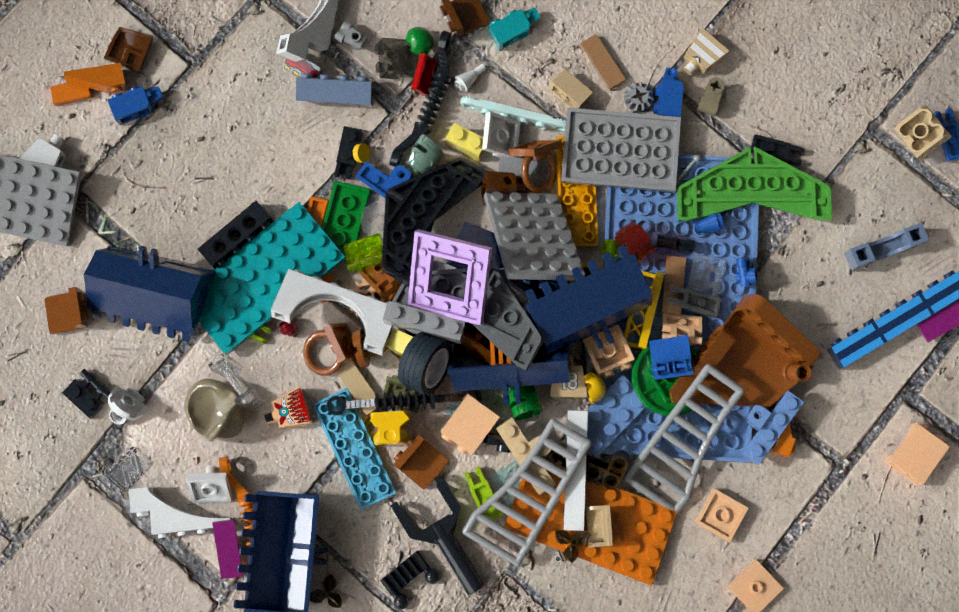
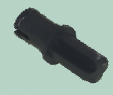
M658 235L656 247L673 249V251L675 249L694 251L695 241L678 239L677 236Z

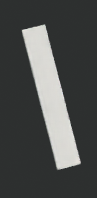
M568 410L567 427L587 438L588 411ZM567 436V450L577 454L582 444ZM586 455L565 489L564 530L584 531ZM566 458V471H567V469L569 468L570 464L572 463V461H570V460L567 459V458Z

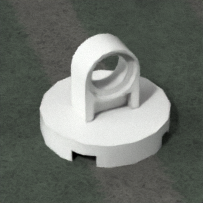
M118 386L112 390L108 397V404L112 409L109 416L115 424H123L127 419L138 420L147 410V405L145 406L143 403L145 401L144 397L129 387L126 390L121 389L122 386Z

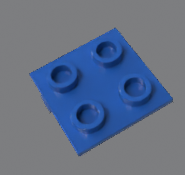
M688 335L649 341L652 359L651 370L655 380L694 374Z

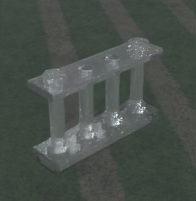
M223 353L208 364L213 372L228 379L239 394L234 399L237 404L250 410L252 408L255 410L263 405V400L266 397L249 387L240 375V370L243 369V366L239 361Z

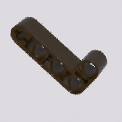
M557 443L567 449V445L563 443ZM551 450L548 455L550 463L566 470V458L562 455L556 456L557 452ZM624 450L615 451L609 463L586 454V480L606 489L615 490L619 487L628 468V453ZM620 458L623 459L625 463L618 464L615 460ZM595 467L599 472L593 473L590 471V468ZM608 476H615L617 480L611 481L608 479Z

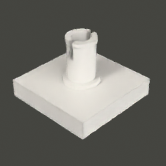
M214 465L207 466L206 473L186 474V484L192 503L232 502V492L227 474L217 473L218 467Z

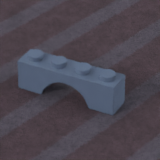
M921 222L877 241L867 242L851 248L844 254L851 271L920 246L929 241V238Z

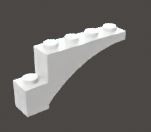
M320 0L314 12L303 25L292 33L280 36L276 54L297 62L305 59L308 54V48L316 52L328 50L331 43V32L335 24V13L338 10V0Z
M153 487L129 489L130 513H137V517L148 516L150 512L152 535L158 534V538L170 537V533L177 532L178 536L190 535L191 530H197V534L208 533L209 528H213V522L234 519L203 517L180 510L153 492Z

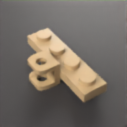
M513 417L496 428L521 466L540 436L529 442ZM546 446L544 449H541L538 455L543 457L552 449ZM535 462L527 469V472L550 486L556 484L547 469ZM533 485L538 495L544 492L540 488Z

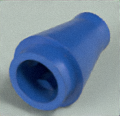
M713 213L694 223L698 234L720 231V229L724 228L720 213Z

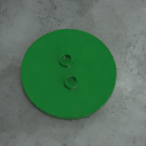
M648 345L646 349H643L638 354L632 368L633 388L638 399L647 409L656 414L668 416L677 404L671 402L669 390L680 376L655 380L651 370L652 359L650 345ZM690 346L691 358L693 360L698 351L693 346ZM685 406L679 415L689 413L692 409Z

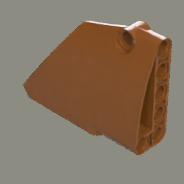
M757 294L745 295L724 324L713 331L693 358L694 374L680 376L669 390L671 402L678 403L704 366L710 364L745 389L744 394L735 405L770 407L799 381L805 382L810 379L811 369L814 368L821 358L822 352L764 297ZM708 374L702 382L727 401L735 392L711 374ZM698 389L691 397L697 404L719 405Z

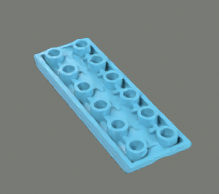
M345 388L312 405L360 510L395 494L396 491L358 409H346L341 415H332L327 410V402L333 396H340L345 401L353 400L348 388ZM334 400L331 403V409L333 411L341 410L342 403L339 400Z

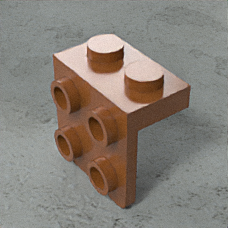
M72 287L68 288L69 293L45 298L48 328L51 334L88 328L87 321H89V316L85 309L86 297L81 289Z
M418 434L417 437L413 435L406 443L408 447L404 452L400 451L393 460L396 462L393 465L420 488L426 489L448 463V459Z

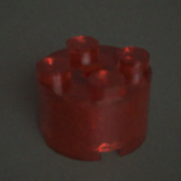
M634 219L615 233L616 236L614 238L619 247L625 245L630 256L635 254L638 264L657 250L655 245H651L650 242L652 240L639 224L636 225V220Z

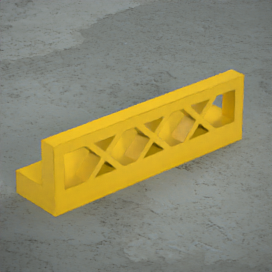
M642 271L644 277L654 279L652 286L649 287L653 295L652 305L646 308L645 314L642 310L639 311L644 320L637 327L632 318L638 312L628 316L624 332L626 342L628 334L636 331L639 336L638 344L627 342L631 348L643 350L647 347L664 274L660 272L652 274Z

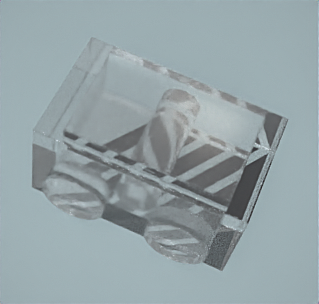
M133 446L131 448L128 447L121 454L122 458L120 461L113 463L108 469L109 473L106 475L122 492H129V489L136 484L154 463L138 447Z

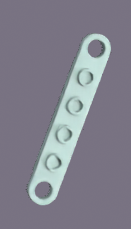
M463 96L461 98L460 105L462 107L481 112L484 116L488 112H493L518 120L521 125H535L536 128L541 130L548 128L565 132L566 129L565 119L562 121L561 118L556 119L549 115L482 99L477 100L473 97L471 99L470 96Z

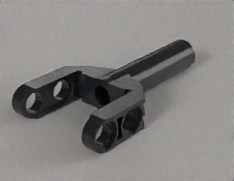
M440 474L434 480L439 492L452 511V515H446L422 530L423 533L419 534L406 511L397 501L390 506L409 538L438 545L467 595H471L485 584L454 535L460 505Z

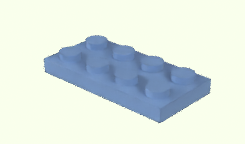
M623 375L606 391L603 399L593 404L587 410V438L592 442L588 451L595 458L645 408L638 399L633 384Z

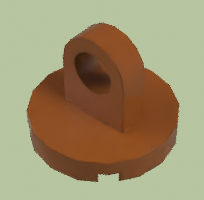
M363 329L354 330L352 340L354 348L357 347L356 350H358L355 353L358 365L360 367H368L370 365V356L378 354L363 349L366 337Z

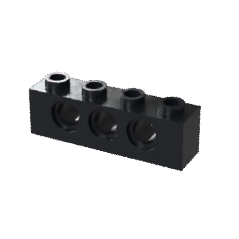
M255 200L197 250L214 269L220 268L224 262H227L229 257L234 256L245 244L249 243L253 238L257 237V234L271 225L273 219ZM251 220H255V226L252 228H248V222ZM240 232V239L233 240V235ZM226 245V250L219 253V246Z

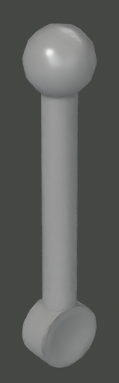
M695 155L693 161L677 177L676 186L679 185L680 180L691 167L701 160L699 155Z

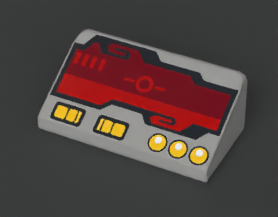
M286 58L282 65L283 69L295 77L301 76V73H312L313 77H320V74L323 73L319 66L306 58L297 62Z

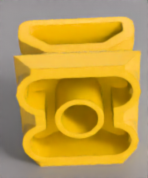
M409 411L371 413L370 421L379 429L373 437V444L375 446L406 445L412 437L411 434L403 430L411 422Z

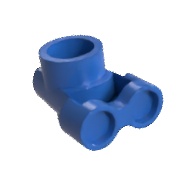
M749 257L737 258L736 262L739 272H736L737 284L740 283L741 287H747L757 283L756 268L749 267Z

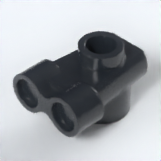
M488 433L483 441L486 445H497L496 451L511 453L501 435Z

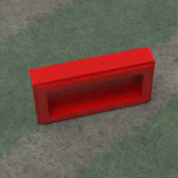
M425 53L419 56L411 89L423 96L429 93L428 89L430 88L437 62Z

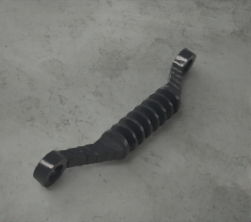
M443 30L438 41L439 67L433 77L436 81L431 82L434 88L428 89V92L432 95L425 96L429 102H423V106L427 109H420V112L424 115H418L417 119L421 122H415L412 134L393 150L389 162L390 166L396 167L400 165L403 152L414 145L422 134L427 135L432 131L428 124L434 125L435 122L431 118H437L438 116L433 111H440V107L436 104L442 105L443 101L439 98H445L446 95L442 91H448L449 88L446 85L451 84L445 53L451 39V32Z
M469 390L461 394L434 395L433 392L429 395L422 394L419 396L418 392L415 391L414 396L411 397L410 392L407 391L406 397H403L402 392L399 391L397 398L394 392H391L390 398L384 392L381 399L379 394L375 393V399L361 401H345L340 396H333L327 402V410L332 415H341L346 409L370 406L376 407V412H379L380 407L383 406L384 411L387 412L388 406H391L392 411H395L396 405H398L400 411H403L404 405L407 406L408 410H411L412 404L418 410L420 404L426 409L428 403H430L432 409H435V403L463 401L466 393L474 391L477 394V400L479 401L482 399V394L479 390ZM334 400H339L342 403L341 410L333 411L331 403Z

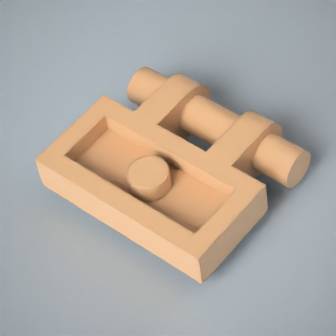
M663 313L662 332H670V334L662 333V339L685 336L677 335V333L687 334L690 346L694 344L701 345L702 337H695V335L701 336L702 317Z

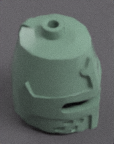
M422 134L411 149L407 163L413 169L412 173L418 176L419 173L423 174L432 170L438 164L444 152L431 139Z

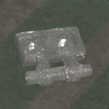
M695 253L687 288L705 294L708 288L712 290L711 296L719 298V293L723 289V275H726L727 270L725 268L726 261L720 259L718 266L713 265L714 257ZM711 272L716 273L714 282L709 281Z

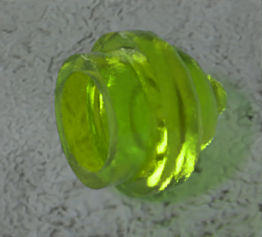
M606 239L601 246V254L609 252L611 257L617 256L619 254L618 243L613 239Z

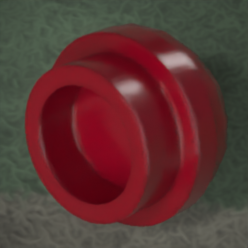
M292 319L290 323L283 321L279 324L282 335L297 337L298 323L296 320Z

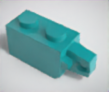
M536 8L526 11L519 9L518 11L513 10L501 20L496 19L492 21L489 26V34L499 51L527 37L530 32V26L540 20V14Z

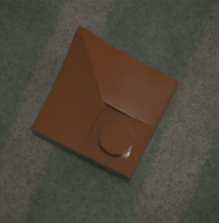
M119 27L108 46L104 59L114 64L121 63L122 67L140 73L153 38Z

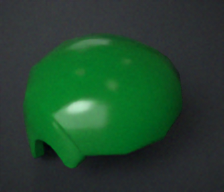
M418 26L408 30L406 43H410L411 52L417 55L429 54L433 47L434 37L428 29Z

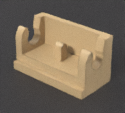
M566 69L551 82L549 91L569 108L581 109L593 94L589 88Z
M610 505L586 507L587 532L590 533L588 547L613 546Z

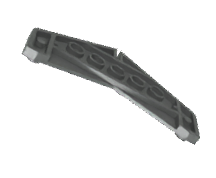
M468 268L434 270L432 272L431 290L464 299ZM493 271L488 281L483 324L473 325L516 366L528 371L542 345L543 338L499 271ZM402 283L392 302L407 306L409 287Z

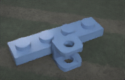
M786 391L772 412H769L760 405L752 407L745 420L757 430V433L741 454L758 466L804 401L790 391ZM754 413L759 415V419L754 417Z

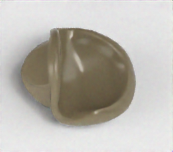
M210 378L201 379L191 386L185 397L184 410L189 423L195 431L210 442H213L215 438H232L242 431L244 416L239 406L240 396L236 390L221 381Z

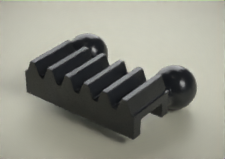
M418 550L380 580L390 595L393 596L395 607L400 610L408 607L409 598L405 594H400L399 590L424 571L425 580L429 584H436L440 580L439 571L431 569Z

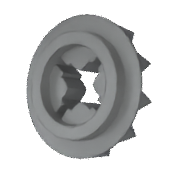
M642 82L633 83L627 87L624 93V102L627 107L637 112L647 110L654 100L653 91L649 85H645ZM636 91L644 95L642 103L638 98H633L636 96Z

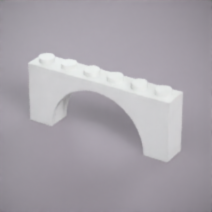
M288 269L271 308V316L273 318L290 323L295 314L310 303L322 300L343 303L353 309L364 324L366 337L363 349L382 356L393 326L383 322L388 302L378 301L373 296L361 295L353 289L341 288L336 283L324 282L316 276H307L299 270L293 271Z

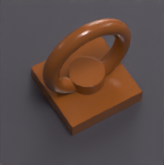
M535 140L509 149L510 156H525L522 162L521 175L524 184L530 191L543 193L553 186L557 177V164L550 151L563 148L562 140ZM546 158L550 167L549 177L543 185L537 186L530 179L529 166L532 160Z
M347 323L328 324L323 327L324 330H318L307 338L303 348V357L307 367L312 372L328 376L337 372L344 362L356 361L355 353L358 350H356L357 347L354 348L352 334ZM322 337L329 339L330 348L337 356L335 363L328 368L317 366L311 357L313 343Z

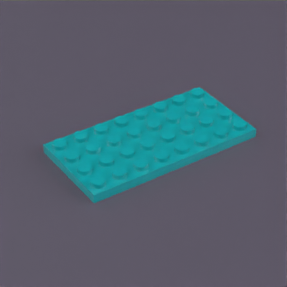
M298 202L265 228L264 231L260 232L257 237L245 244L234 256L229 257L227 262H224L220 268L217 267L213 270L216 272L199 322L227 356L273 319L271 308L288 269L293 271L299 270L307 276H316L322 279L346 260V257L303 205Z

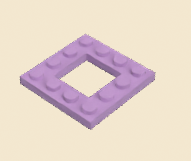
M419 229L416 230L414 233L407 306L476 325L483 324L492 248ZM434 256L468 264L464 299L431 290Z

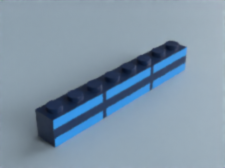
M952 270L943 275L944 280L941 282L935 280L928 284L927 287L929 289L923 292L920 289L913 293L911 300L906 301L903 299L895 304L896 309L890 311L888 308L879 314L881 318L876 321L873 318L863 323L864 328L859 331L857 328L846 333L848 337L844 340L838 338L831 342L832 347L827 349L838 369L846 367L959 299V271L955 273Z

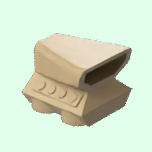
M927 105L917 109L894 128L918 159H923L951 138V134L943 127Z

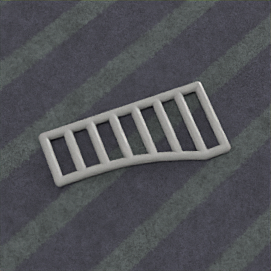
M706 364L623 477L624 481L654 502L670 510L677 511L676 515H678L691 497L696 477L710 443L732 408L744 394L745 389L712 365ZM708 374H711L735 391L728 401L702 383ZM697 389L723 407L717 417L691 399ZM685 406H688L712 423L707 434L679 415ZM674 421L703 441L698 451L668 431ZM662 437L695 459L691 470L656 447ZM650 453H653L688 478L685 490L644 462ZM639 468L681 496L675 506L633 478Z
M550 419L540 438L518 470L493 496L472 513L462 533L513 565L520 566L590 448L591 440L556 419ZM554 428L582 444L577 454L549 439ZM544 445L572 461L567 471L562 470L538 455ZM533 462L562 478L556 489L527 472V469ZM520 478H523L552 495V497L545 506L515 488L514 485ZM508 492L542 514L535 523L499 500ZM493 506L532 531L525 540L483 513ZM477 520L522 546L517 556L512 555L472 531Z

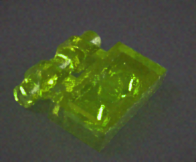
M380 233L344 245L346 260L349 263L347 265L349 272L355 270L358 272L363 270V267L372 264L375 266L382 261L383 241Z

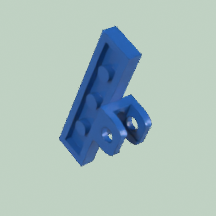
M366 161L355 177L385 198L389 188L413 178V174L402 165H398L387 177Z

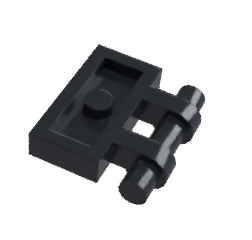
M83 369L80 372V375L84 378L82 383L78 379H74L62 394L88 418L92 419L105 405L99 399L104 396L108 400L111 392L105 384H101L92 372L89 373L86 369ZM90 384L96 389L94 394L87 389Z

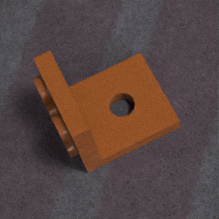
M381 247L358 266L356 270L379 294L384 302H392L402 283L382 270L378 271L382 262Z

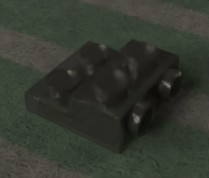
M381 38L378 44L375 45V55L379 57V62L376 63V73H379L380 78H414L419 55L411 52L410 43H406V39Z

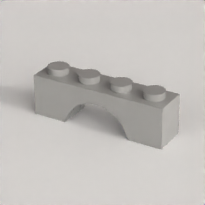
M388 301L383 317L384 324L402 329L422 331L461 344L466 326L465 321Z

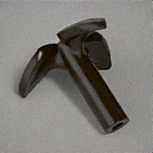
M565 530L555 531V538L558 543L568 544V547L564 550L566 559L571 563L574 562L579 553L575 546L584 545L589 539L590 533L577 531L573 538H570L569 533Z
M329 574L323 580L324 591L315 589L310 593V602L322 603L327 598L328 605L333 608H341L342 599L338 593H331L337 586L336 579L332 574Z

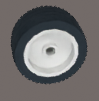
M419 332L405 347L398 367L400 383L421 394L429 395L441 385L448 372L452 356L451 344L445 339L429 333Z

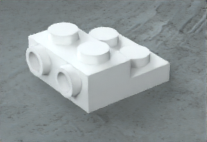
M493 112L486 113L482 150L491 152L493 156L499 158L500 156L517 157L510 156L509 149L518 146L520 121Z

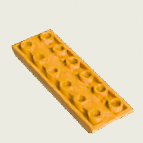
M565 136L556 137V140H562L563 148L556 150L558 197L575 247L599 246L596 186L561 183Z

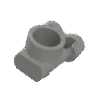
M346 20L334 37L340 43L346 42L350 44L355 50L362 49L368 39L353 28L352 23Z

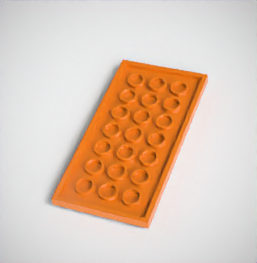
M548 471L556 483L552 487L556 489L562 478ZM523 478L521 479L518 489L546 506L552 495L545 491L538 495L530 482ZM585 480L584 531L587 532L586 507L610 505L613 546L588 547L587 540L584 545L575 546L579 552L577 558L652 586L677 511L670 510L659 503L619 488L609 490ZM565 490L535 540L538 543L562 552L568 547V544L558 543L555 538V531L564 530ZM514 498L511 508L536 523L542 513L520 499ZM507 516L504 527L515 534L527 538L532 530ZM565 530L569 533L570 538H573L575 532H577L574 530Z

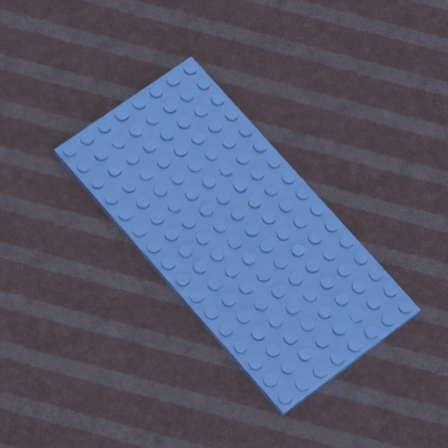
M678 154L677 177L693 161L695 155ZM700 156L701 160L696 162L682 177L679 185L676 186L675 193L607 187L603 254L609 252L614 263L622 260L618 247L625 245L630 256L635 254L641 271L652 274L660 272L664 275L666 256L685 257L684 289L689 288L722 299L718 318H712L683 308L681 310V315L702 317L701 336L695 335V337H702V344L693 345L697 351L701 349L713 331L724 324L745 295L756 294V283L747 287H741L740 283L737 284L736 272H739L736 259L749 257V267L756 268L757 270L759 204L751 203L720 212L724 223V228L720 229V231L698 234L694 223L706 217L689 222H677V190L680 185L731 157ZM658 235L677 236L678 239L695 241L694 251L681 249L673 251V249L656 247ZM644 277L648 286L651 287L654 279ZM664 278L647 346L649 341L662 339V333L670 334V332H662L663 313H661ZM638 312L633 315L632 320L637 327L643 323L644 318ZM628 317L609 325L608 328L619 325L624 335ZM636 331L629 333L627 342L638 344L639 336ZM629 347L636 360L642 350ZM634 363L626 371H621V369L614 371V375L607 379H604L602 376L606 391L621 375L625 376L632 383ZM699 404L716 417L723 409L721 405ZM735 405L710 443L703 460L751 463L741 453L752 438V426L745 420L752 406ZM645 407L601 454H613L617 450H624L628 455L639 456L667 416L656 414ZM694 410L681 415L706 434L712 426L711 422ZM674 421L668 429L670 433L696 451L699 450L703 441ZM664 437L656 445V447L672 458L694 459ZM650 453L648 457H657V456L654 455L653 453Z

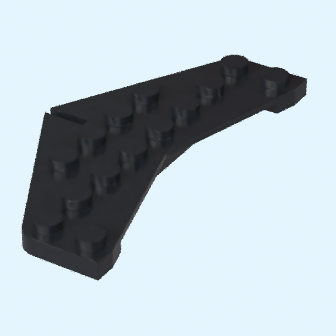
M456 158L389 188L385 194L382 271L409 287L415 231L419 229L431 232L434 222L482 185L486 170L465 158Z

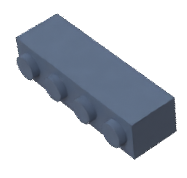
M301 73V76L296 78V101L371 105L373 103V80H369L367 76H357V79H350L349 75H339V78H331L330 74H320V77H313L312 73Z

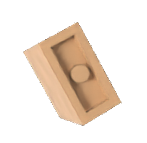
M467 392L458 408L444 427L441 428V437L449 443L455 442L459 445L457 449L465 455L467 453L473 455L500 416Z
M914 423L910 425V431L894 454L889 455L885 462L916 485H923L950 446L945 443L946 440L941 436L930 433L926 425Z

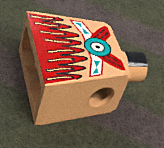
M300 387L272 401L274 410L264 413L267 424L278 421L279 427L282 429L313 424L303 389Z

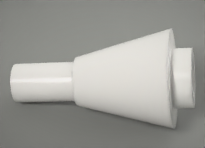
M481 64L474 70L455 76L454 83L457 89L467 92L477 77L486 70L485 66Z

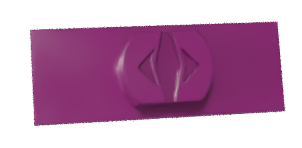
M959 300L916 324L927 343L959 325Z
M235 519L213 522L221 579L243 577V573L237 572V566L241 564V557L239 554Z

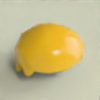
M591 372L585 374L583 378L587 384L586 390H589V401L593 405L605 397L606 386L599 375Z

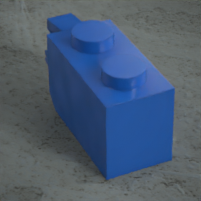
M666 67L663 79H661L659 85H656L655 96H658V103H654L653 114L681 117L684 84L678 80L676 68Z
M137 86L124 94L118 93L113 95L111 99H108V103L115 121L122 125L151 114L154 109L152 105L164 99V96L159 86L149 89Z

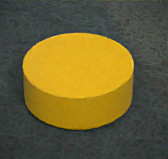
M367 144L355 145L353 149L354 159L359 163L368 161L371 156L369 146Z

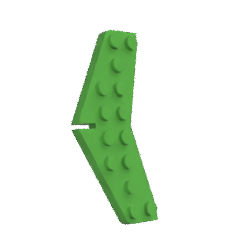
M751 147L680 185L677 190V222H689L713 213H720L751 203L818 221L832 220L831 189L826 183L756 147L753 148L754 164H751Z

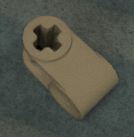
M720 78L709 80L697 111L715 117L724 90V82Z

